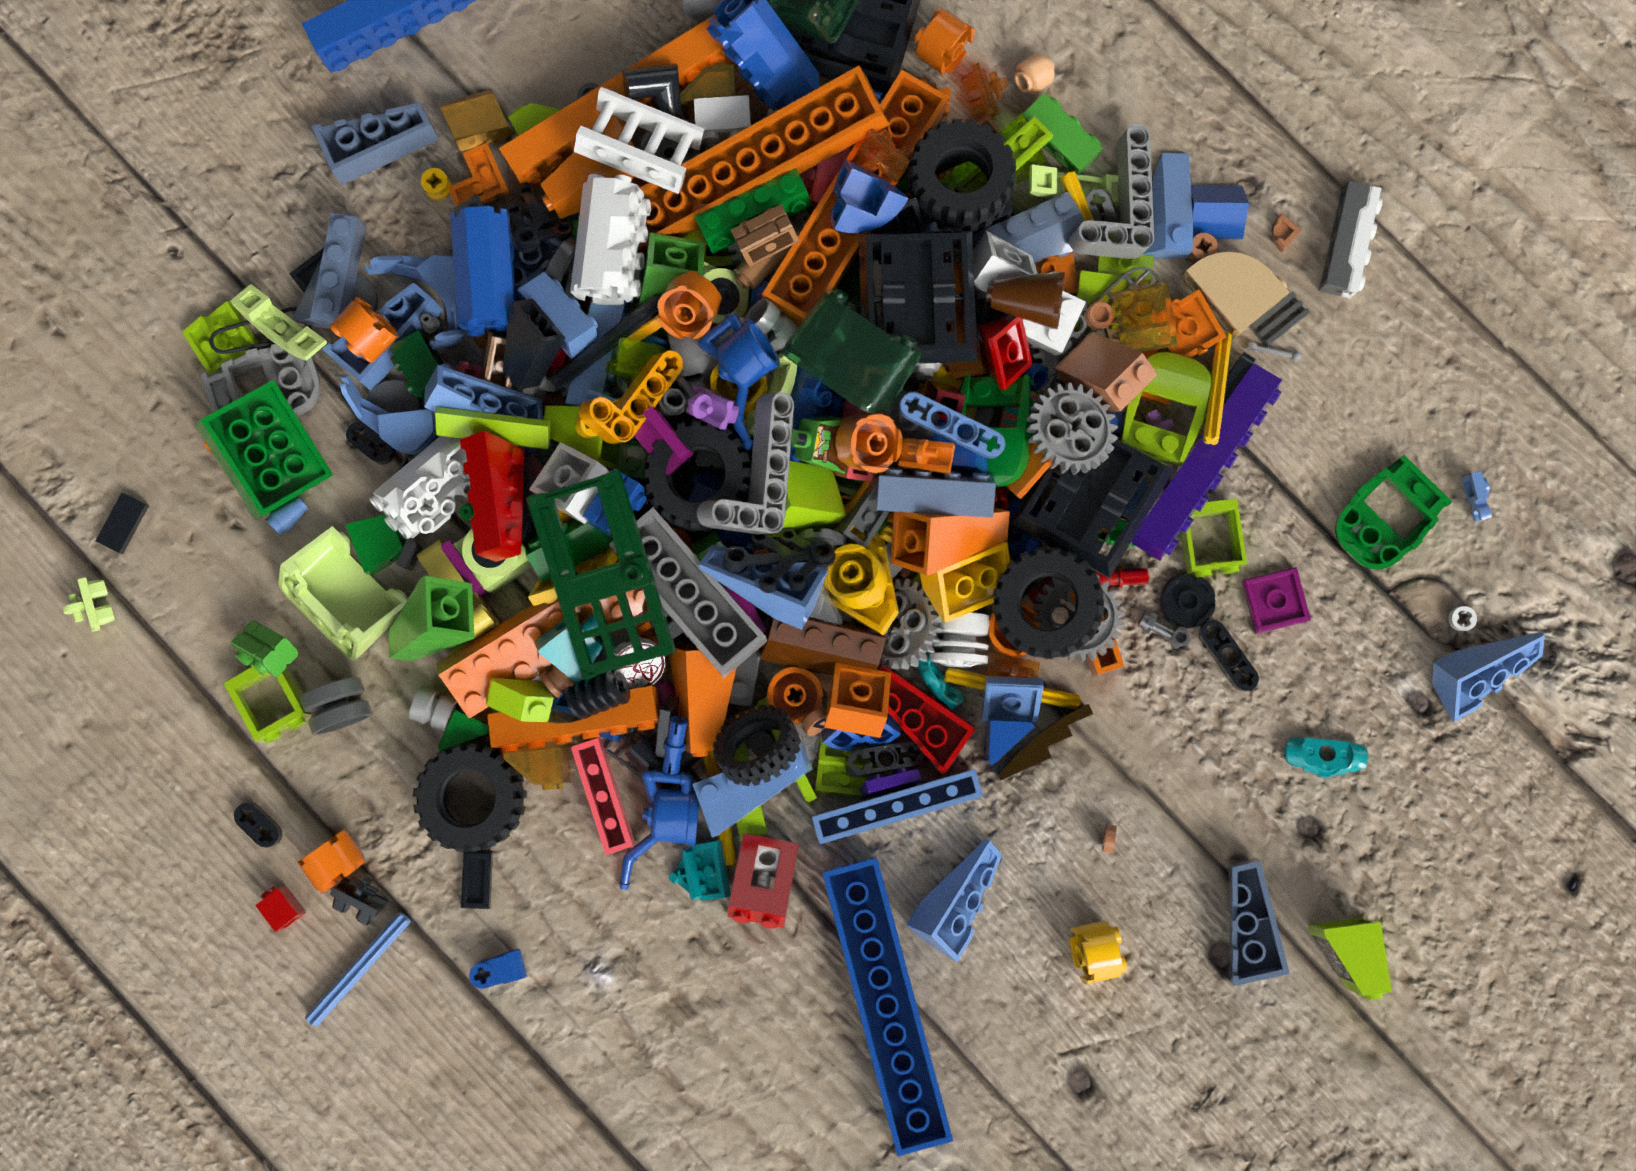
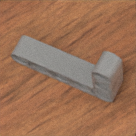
M1141 124L1131 125L1117 142L1120 223L1093 220L1082 222L1069 238L1070 247L1074 252L1083 255L1136 259L1153 244L1150 134L1145 126ZM1082 234L1085 235V236H1087V238H1088L1089 240H1086V239L1082 236Z
M776 392L765 394L757 401L748 503L726 499L704 501L697 510V518L703 526L752 534L777 533L782 529L785 520L794 402L788 393ZM715 508L717 510V518L715 517L714 513Z

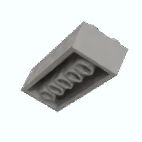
M651 508L636 523L649 559L662 607L719 674L725 678L765 644L767 638L720 583L699 569L700 560L654 508ZM612 541L609 546L617 554L614 541Z

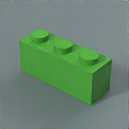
M1045 92L1021 115L1019 122L1021 127L1035 116L1053 133V138L1043 148L1068 172L1074 171L1077 175H1081L1099 158L1103 148L1100 146L1101 143L1098 138L1084 131L1078 119L1064 112L1059 101L1054 97H1049Z

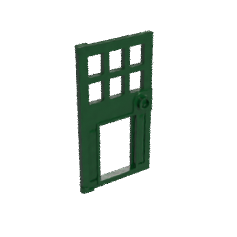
M616 470L544 494L539 493L526 497L582 679L588 680L601 673L675 653V645L621 471ZM597 486L620 562L577 574L554 500ZM642 588L649 613L633 617L626 592ZM616 595L624 620L607 624L600 600ZM591 603L598 628L583 632L575 607ZM652 620L659 645L643 649L636 624ZM626 627L634 652L617 656L610 632ZM601 635L608 659L592 663L585 639Z

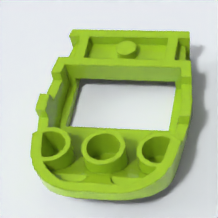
M1160 352L1151 355L1147 359L1158 375L1142 391L1196 407L1188 435L1184 436L1133 420L1142 395L1141 391L1125 407L1121 440L1156 459L1182 466L1206 419L1211 376L1206 367L1194 359L1175 353Z

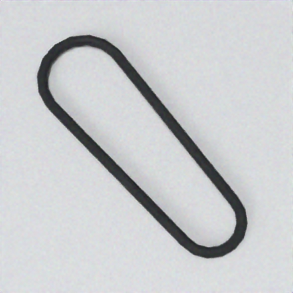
M289 307L280 311L287 313L296 311L298 307ZM248 320L214 331L209 339L212 350L220 354H229L269 346L275 343L268 341L227 350H220L215 347L213 340L217 334L251 324Z

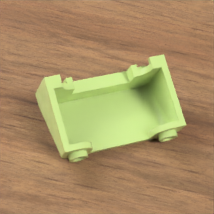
M332 526L280 564L278 584L284 595L348 659L354 661L395 622L408 598L399 589L389 588L385 591L370 575L364 573L363 568L350 556L349 546L351 542L349 538Z

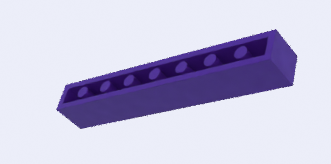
M1255 363L1252 364L1223 406L1218 443L1216 445L1205 444L1202 436L1143 521L1132 540L1133 545L1161 561L1165 554L1170 556L1179 543L1176 540L1180 532L1185 534L1194 521L1191 518L1195 510L1201 512L1209 499L1206 494L1210 488L1216 490L1224 477L1221 475V472L1225 467L1228 469L1232 467L1238 457V454L1235 452L1239 446L1245 448L1253 435L1250 430L1254 425L1258 427L1261 425L1268 413L1264 411L1268 404L1274 406L1282 393L1279 390L1282 382L1281 378Z

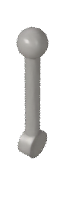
M1246 342L1245 349L1257 350L1288 357L1294 362H1298L1302 358V354L1298 351L1291 353L1260 346L1253 342Z

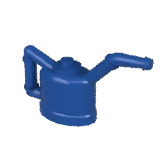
M733 313L725 316L723 321L704 334L698 341V345L703 351L719 361L718 367L720 370L718 374L723 380L728 379L737 385L734 405L739 407L736 422L732 424L742 440L744 448L748 451L753 448V440L749 436L743 419L745 418L744 411L749 387L768 372L778 367L780 360L762 330L751 320L742 323L739 316ZM733 328L734 333L717 347L715 341Z
M657 769L643 771L642 780L650 803L649 809L643 808L642 819L648 820L647 827H651V833L631 850L628 849L622 861L620 889L627 890L629 888L633 863L655 843L670 842L696 845L700 803L696 792L692 790V775L683 771L677 774L665 773L664 771H657ZM655 782L681 784V790H658Z

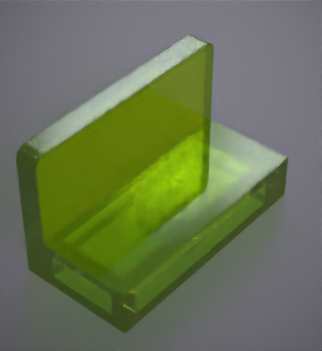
M620 338L616 360L607 361L605 373L635 379L652 356L672 350L658 345Z

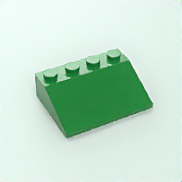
M274 380L209 414L194 424L255 520L333 476V473Z

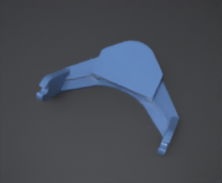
M403 255L377 256L369 261L371 263L370 266H365L364 269L369 275L394 274L418 280L427 284L438 294L447 311L448 331L437 334L434 337L435 341L429 342V346L433 350L453 348L468 336V330H463L458 325L454 261L452 256L431 255L429 258Z
M448 363L441 365L443 367L452 369ZM348 375L341 376L343 383H340L341 392L357 418L378 433L382 440L397 451L409 455L420 454L437 438L435 412L424 409L389 413L364 399Z

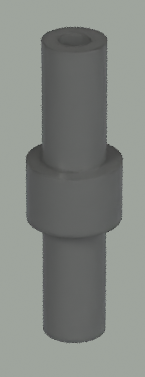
M427 313L421 315L420 320L428 334L435 337L443 332L441 323L437 318Z

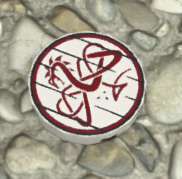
M640 638L643 649L657 645L650 639ZM623 642L615 649L617 656L634 652L631 642ZM657 657L615 669L611 672L615 676L617 672L623 673L630 689L651 686L662 676L665 668V657Z

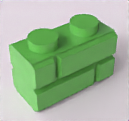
M251 620L243 629V633H239L231 641V646L237 651L234 656L245 666L250 664L261 675L267 672L274 677H278L287 668L286 664H290L298 656V651L287 638L255 620Z

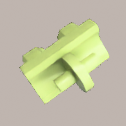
M86 577L77 579L83 602H79L77 594L68 595L70 604L62 608L64 614H73L75 622H81L84 620L82 612L86 610L92 632L101 630L100 625L115 620L111 604L94 608L92 599L108 596L104 580L87 582Z

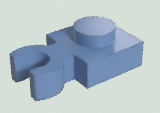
M1482 471L1470 473L1462 477L1467 502L1472 505L1474 522L1491 518V510L1486 501L1489 498V483L1483 477Z

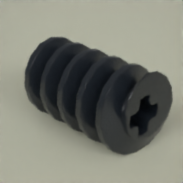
M608 671L604 677L601 675L596 676L594 681L592 679L585 680V685L579 682L575 685V688L572 686L567 687L565 697L572 714L576 718L586 719L590 715L598 714L600 711L604 712L609 710V708L619 706V704L628 703L630 700V688L623 673L617 672L615 676L613 672Z

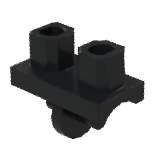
M368 874L365 875L362 881L356 877H352L351 880L344 877L330 892V895L334 896L333 909L344 913L351 906L359 909L356 919L364 925H369L386 907L389 900L377 894L378 889L371 886L373 877Z

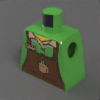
M836 416L803 418L800 421L799 430L792 429L791 447H796V459L826 470L846 474L847 465L838 459L836 450V435L840 422L844 418Z

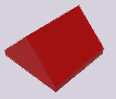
M1013 315L978 325L990 375L1000 390L1007 389L1033 365L1023 319Z

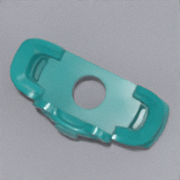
M926 652L927 661L918 660V667L916 668L935 696L950 710H954L957 705L965 700V697L955 686H950L944 680V676L936 664L929 660L930 652Z
M1306 737L1290 738L1285 744L1284 749L1285 760L1289 765L1303 768L1304 772H1310L1320 778H1331V776L1345 775L1346 772H1357L1360 769H1364L1368 761V751L1364 745L1347 741ZM1322 746H1330L1334 750L1333 760L1324 761L1321 759L1319 749Z

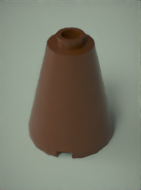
M1065 272L994 279L993 285L988 284L986 302H991V308L1050 329L1058 330Z

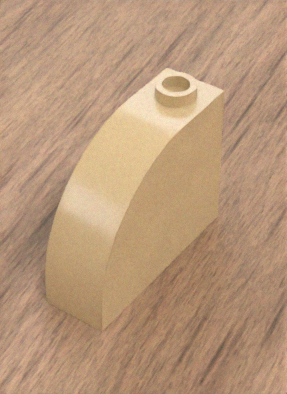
M1220 252L1209 255L1192 265L1181 277L1193 293L1200 289L1219 324L1226 332L1231 333L1232 339H1235L1290 293L1287 290L1285 281L1281 277L1275 276L1266 265L1249 255L1237 252Z

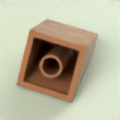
M1094 332L1090 333L1054 368L1065 385L1071 383L1075 390L1082 384L1084 393H1087L1092 388V397L1094 399L1101 395L1102 400L1100 404L1102 406L1110 405L1106 411L1117 412L1125 408L1158 375L1142 352Z

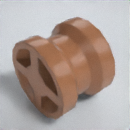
M1208 233L1197 234L1193 238V250L1188 259L1195 264L1199 260L1215 254L1218 249L1216 239Z
M554 665L552 671L543 673L540 676L545 686L557 698L563 694V690L566 687L576 684Z

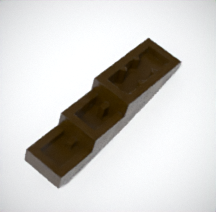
M1083 705L1077 710L1062 716L1032 737L996 774L997 780L1001 781L1052 758L1047 747L1073 736L1068 725L1092 715L1093 712L1090 705Z

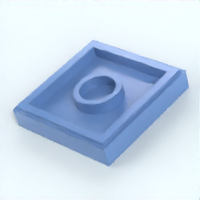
M986 676L981 714L982 722L994 720L1037 724L1044 686L1043 679Z

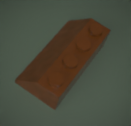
M812 613L802 630L770 616L766 632L767 642L763 644L760 659L833 676L836 662L876 670L880 663L886 637L864 625Z

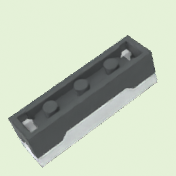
M1349 180L1342 188L1319 291L1351 299L1358 291L1363 289L1366 276L1362 275L1363 269L1371 257V249H1368V246L1377 230V224L1374 223L1375 215L1379 214L1383 199L1379 198L1380 187H1371V185Z

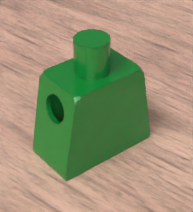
M386 515L345 525L364 573L371 576L396 562L406 543V538L399 530L394 532L384 521L387 517Z

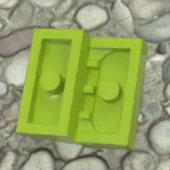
M1081 270L1079 273L1077 298L1086 300L1088 307L1121 275ZM1124 278L1110 291L1117 297L1128 287L1129 283ZM1133 288L1121 298L1122 301L1120 303L1125 309L1132 303ZM1106 294L1099 301L1109 304L1112 299ZM1116 304L1112 306L1114 319L1121 311ZM1124 315L1112 326V329H1117L1116 333H1119L1128 325L1129 319ZM1077 320V322H1076V324H1075L1074 329H1078V328H1079V322H1078V320ZM1089 326L1085 328L1087 331L1091 329Z
M231 301L223 303L208 317L200 316L182 331L209 375L221 370L222 363L230 359L235 360L245 355V351H248L220 354L212 350L209 344L210 336L214 331L245 321ZM248 325L221 332L213 340L215 347L220 350L259 343Z
M822 735L815 793L862 799L860 787L869 776L860 778L850 776L845 770L844 763L847 756L853 751H842L825 745L822 742ZM868 745L853 747V751L870 747ZM856 759L853 762V765L859 766V768H861L865 764L871 762L870 759L863 762H859L858 759Z

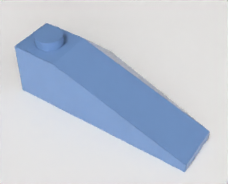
M1162 153L1152 178L1154 242L1142 255L1154 256L1155 259L1186 260L1193 250V212L1189 154Z
M713 545L710 547L700 562L699 569L774 619L802 630L814 610L827 576L828 568H817L807 578L806 586L802 591H793L788 586L789 576L792 572L799 571L805 564L795 563L778 580L775 592L764 593L759 587L760 578L763 574L769 573L777 564L746 566L741 572L732 573L724 566V553L728 548Z
M1538 632L1462 649L1433 662L1432 684L1450 719L1455 722L1476 711L1483 705L1481 700L1491 691L1497 694L1503 689L1502 684L1511 675L1519 676L1543 656L1545 634Z
M985 839L920 902L907 923V926L920 939L955 962L959 961L973 937L975 929L971 928L976 912H982L984 904L981 903L984 890L991 886L1002 856L993 843Z

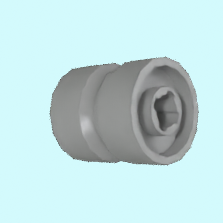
M763 298L756 302L749 309L743 323L747 320L753 321L766 335L775 351L786 346L797 329V324L784 312L780 313V309L768 298Z
M422 685L412 701L409 719L422 724L430 721L431 727L445 732L454 711L459 710L460 705L453 696L445 694L440 697L437 690Z

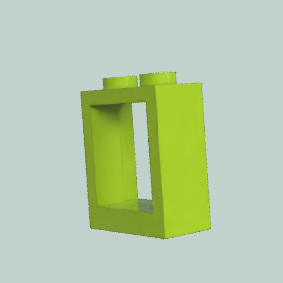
M1237 498L1207 502L1201 512L1195 510L1191 518L1226 514L1233 560L1196 564L1191 529L1189 528L1185 534L1180 532L1186 574L1195 573V577L1211 576L1212 571L1222 570L1223 574L1240 572L1239 567L1247 564Z
M251 667L223 683L255 742L272 743L282 737V731L289 727L293 730L306 723L305 718L312 715V713L304 711L300 700L301 693L287 668L276 678L295 711L264 729L260 728L241 692L271 676V674L266 672L264 675H261Z

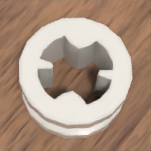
M1456 607L1449 613L1448 621L1453 629L1468 631L1476 625L1477 615L1470 607ZM1459 612L1468 615L1466 626H1464V623H1457V620L1460 618Z

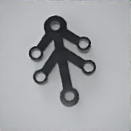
M522 184L518 188L519 198L526 203L532 217L528 226H526L523 220V211L519 204L512 203L506 207L510 216V222H513L516 229L512 237L513 246L519 252L529 253L536 250L542 241L555 237L560 240H566L573 235L572 226L567 221H561L554 227L540 230L544 224L560 220L555 210L549 212L544 202L539 207L535 198V189L531 184ZM580 212L569 215L567 217H570L573 220H579Z
M784 528L780 531L779 542L770 538L768 534H751L750 544L753 548H766L773 553L747 554L746 550L739 546L729 547L724 553V566L732 573H739L746 566L777 564L769 573L763 574L760 578L759 587L764 593L775 592L778 580L795 563L805 564L799 571L790 574L788 586L793 591H802L806 586L807 578L817 568L831 566L836 557L830 543L817 541L812 544L798 536L790 528ZM795 546L801 551L794 552L789 548Z

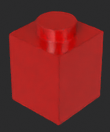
M273 886L261 894L262 900L255 905L275 933L285 930L306 913L287 886L278 888Z

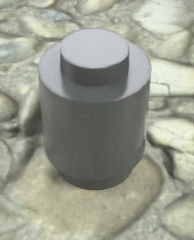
M668 389L657 403L655 409L673 426L680 422L687 408V399L682 391Z

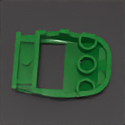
M967 375L961 388V392L966 395L961 413L964 416L967 407H1019L1017 428H991L1000 433L1005 440V447L1002 453L995 458H987V474L994 475L996 487L1007 486L1018 480L1028 464L1030 457L1028 452L1030 443L1028 440L1034 436L1033 433L1026 432V429L1032 425L1026 419L1030 414H1033L1029 409L1034 404L1030 397V386H1033V380L1029 375L1019 377L1005 390H1000L992 377H971ZM991 438L989 441L984 440L988 452H991L993 449L998 450L999 447L995 445V438Z
M1403 455L1392 465L1365 483L1356 492L1335 522V535L1341 547L1358 564L1368 569H1386L1396 564L1404 555L1412 549H1416L1423 542L1426 534L1439 521L1437 516L1444 507L1450 506L1452 501ZM1384 480H1387L1424 517L1403 539L1364 502Z

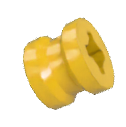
M430 168L421 177V186L431 199L441 201L450 195L448 187L452 186V184L441 169Z

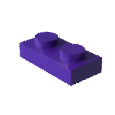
M906 767L893 771L891 776L883 777L882 774H875L867 777L866 782L860 787L862 799L916 786L922 780L919 770L909 771V768Z

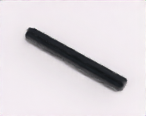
M655 294L550 376V381L558 390L564 388L659 313L657 305L661 296Z

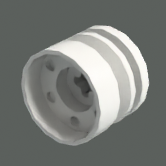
M968 613L945 623L942 621L938 623V627L944 629V632L937 633L943 635V640H940V643L933 642L931 646L942 649V653H930L929 660L948 667L969 668L988 664V656L977 655L975 651L988 650V645L976 642V637L989 634L990 616Z

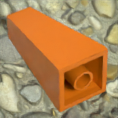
M615 115L609 119L602 134L618 140L623 128ZM630 140V142H629L628 145L634 147V145L632 144V142H631V140ZM574 152L540 184L546 194L541 198L549 212L555 210L561 219L580 212L583 183L587 182L590 174L601 175L604 178H615L616 175L629 176L632 178L631 183L638 185L639 188L649 182Z
M994 507L993 518L894 511L891 564L924 575H932L1007 540L1010 511Z
M694 644L675 645L676 652L670 654L675 697H679V723H681L682 717L688 720L684 738L686 742L685 751L692 753L693 757L708 756L709 751L714 750L713 743L717 741L715 738L717 733H722L720 728L724 725L736 669L723 678Z

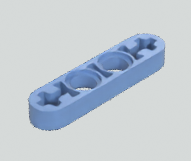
M908 393L900 402V413L907 420L985 458H995L1004 450L1005 440L1000 433L919 393ZM914 399L918 401L917 406L925 410L927 405L932 408L927 413L924 421L920 419L923 413L915 410L913 414L909 413V407L905 405V402L911 403ZM940 411L946 415V425L936 427L932 424L931 415L934 412ZM967 424L973 429L972 438L963 440L958 436L957 428L960 425ZM979 430L984 432L980 438L989 441L991 438L996 439L995 445L999 447L998 450L993 449L991 452H988L986 450L987 445L981 441L978 442L977 446L972 444L978 437Z

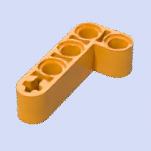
M666 351L653 355L616 405L604 397L586 400L579 407L580 419L607 443L616 444L629 441L646 420L643 413L651 406L655 408L683 368L682 357L675 351ZM648 380L652 383V392H649L647 389ZM631 402H634L637 407L636 414H633L631 411ZM594 404L599 408L600 415L598 418H596L593 414ZM615 424H618L621 429L619 437L614 432Z

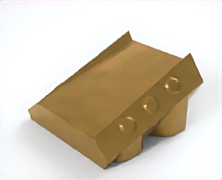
M492 89L439 104L461 152L468 151L486 142L499 144L505 141L507 137L513 136Z

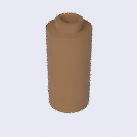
M792 246L751 267L748 266L744 259L734 270L736 282L745 290L748 288L755 290L785 258Z

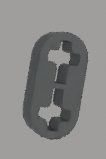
M1103 187L1092 189L1086 196V201L1094 221L1105 222L1103 215L1106 214L1109 222L1120 223V217L1109 191ZM1096 193H1098L1099 197L1104 196L1106 199L1102 203L1104 211L1100 210L1098 204H1092Z

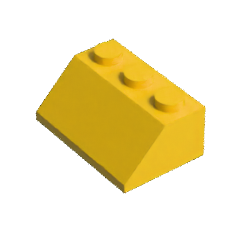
M1007 542L998 543L932 575L920 573L922 588L943 622H949L994 603L993 591L997 587V579L1000 573H1004L1007 569L1006 565L1010 562Z

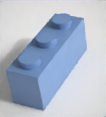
M543 272L517 289L520 301L534 299L564 335L565 340L561 348L571 359L598 340L596 330L598 325L595 319L590 314L586 315L581 310L579 303L573 296L568 297L564 293V289L557 279L554 278L552 280Z

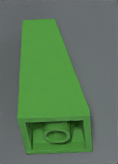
M650 232L641 278L642 290L637 300L636 309L655 294L662 296L670 281L678 275L685 274L688 271H695L703 276L705 242ZM663 327L650 334V336L663 340L668 335Z
M426 575L422 576L389 630V658L415 661L474 639L472 583Z

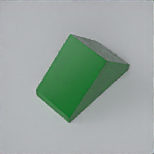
M455 710L438 744V749L441 751L452 748L453 745L468 744L490 736L489 725L475 717L469 719L464 712Z

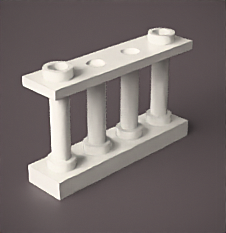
M601 87L596 110L601 112L592 129L580 126L576 134L574 152L679 194L686 168L681 166L689 147L699 151L705 129ZM614 115L616 118L627 122L618 140L602 134L609 119ZM637 126L653 132L644 151L628 145ZM663 137L679 143L670 161L655 156Z

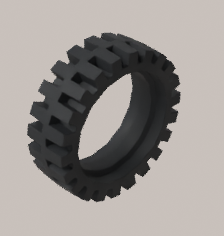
M759 705L758 710L754 706L748 708V713L746 714L743 710L738 713L739 718L737 719L732 716L728 720L730 725L724 724L720 728L722 733H717L715 737L717 741L713 743L714 757L730 781L737 785L742 783L743 786H749L750 783L754 786L760 785L761 779L767 783L771 781V775L777 778L781 775L780 769L786 771L790 767L788 761H795L797 758L795 753H799L800 750L798 745L800 744V738L792 720L783 709L779 707L776 709L773 705H769L768 708L765 705ZM774 729L781 731L779 739L774 746L762 756L749 761L733 760L737 748L751 735L763 730Z

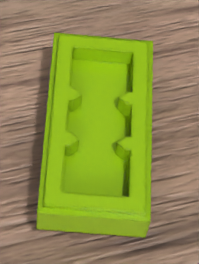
M1141 255L1136 259L1098 256L1097 272L1122 275L1134 267L1141 266L1153 270L1154 256ZM1135 270L1128 274V276L1135 277L1136 280L1146 270ZM1149 273L1139 283L1150 285L1152 273Z

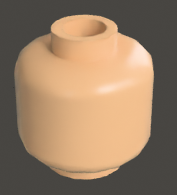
M1039 53L1030 55L1021 61L1015 69L1014 81L1016 86L1022 92L1028 94H1037L1054 80L1053 62Z

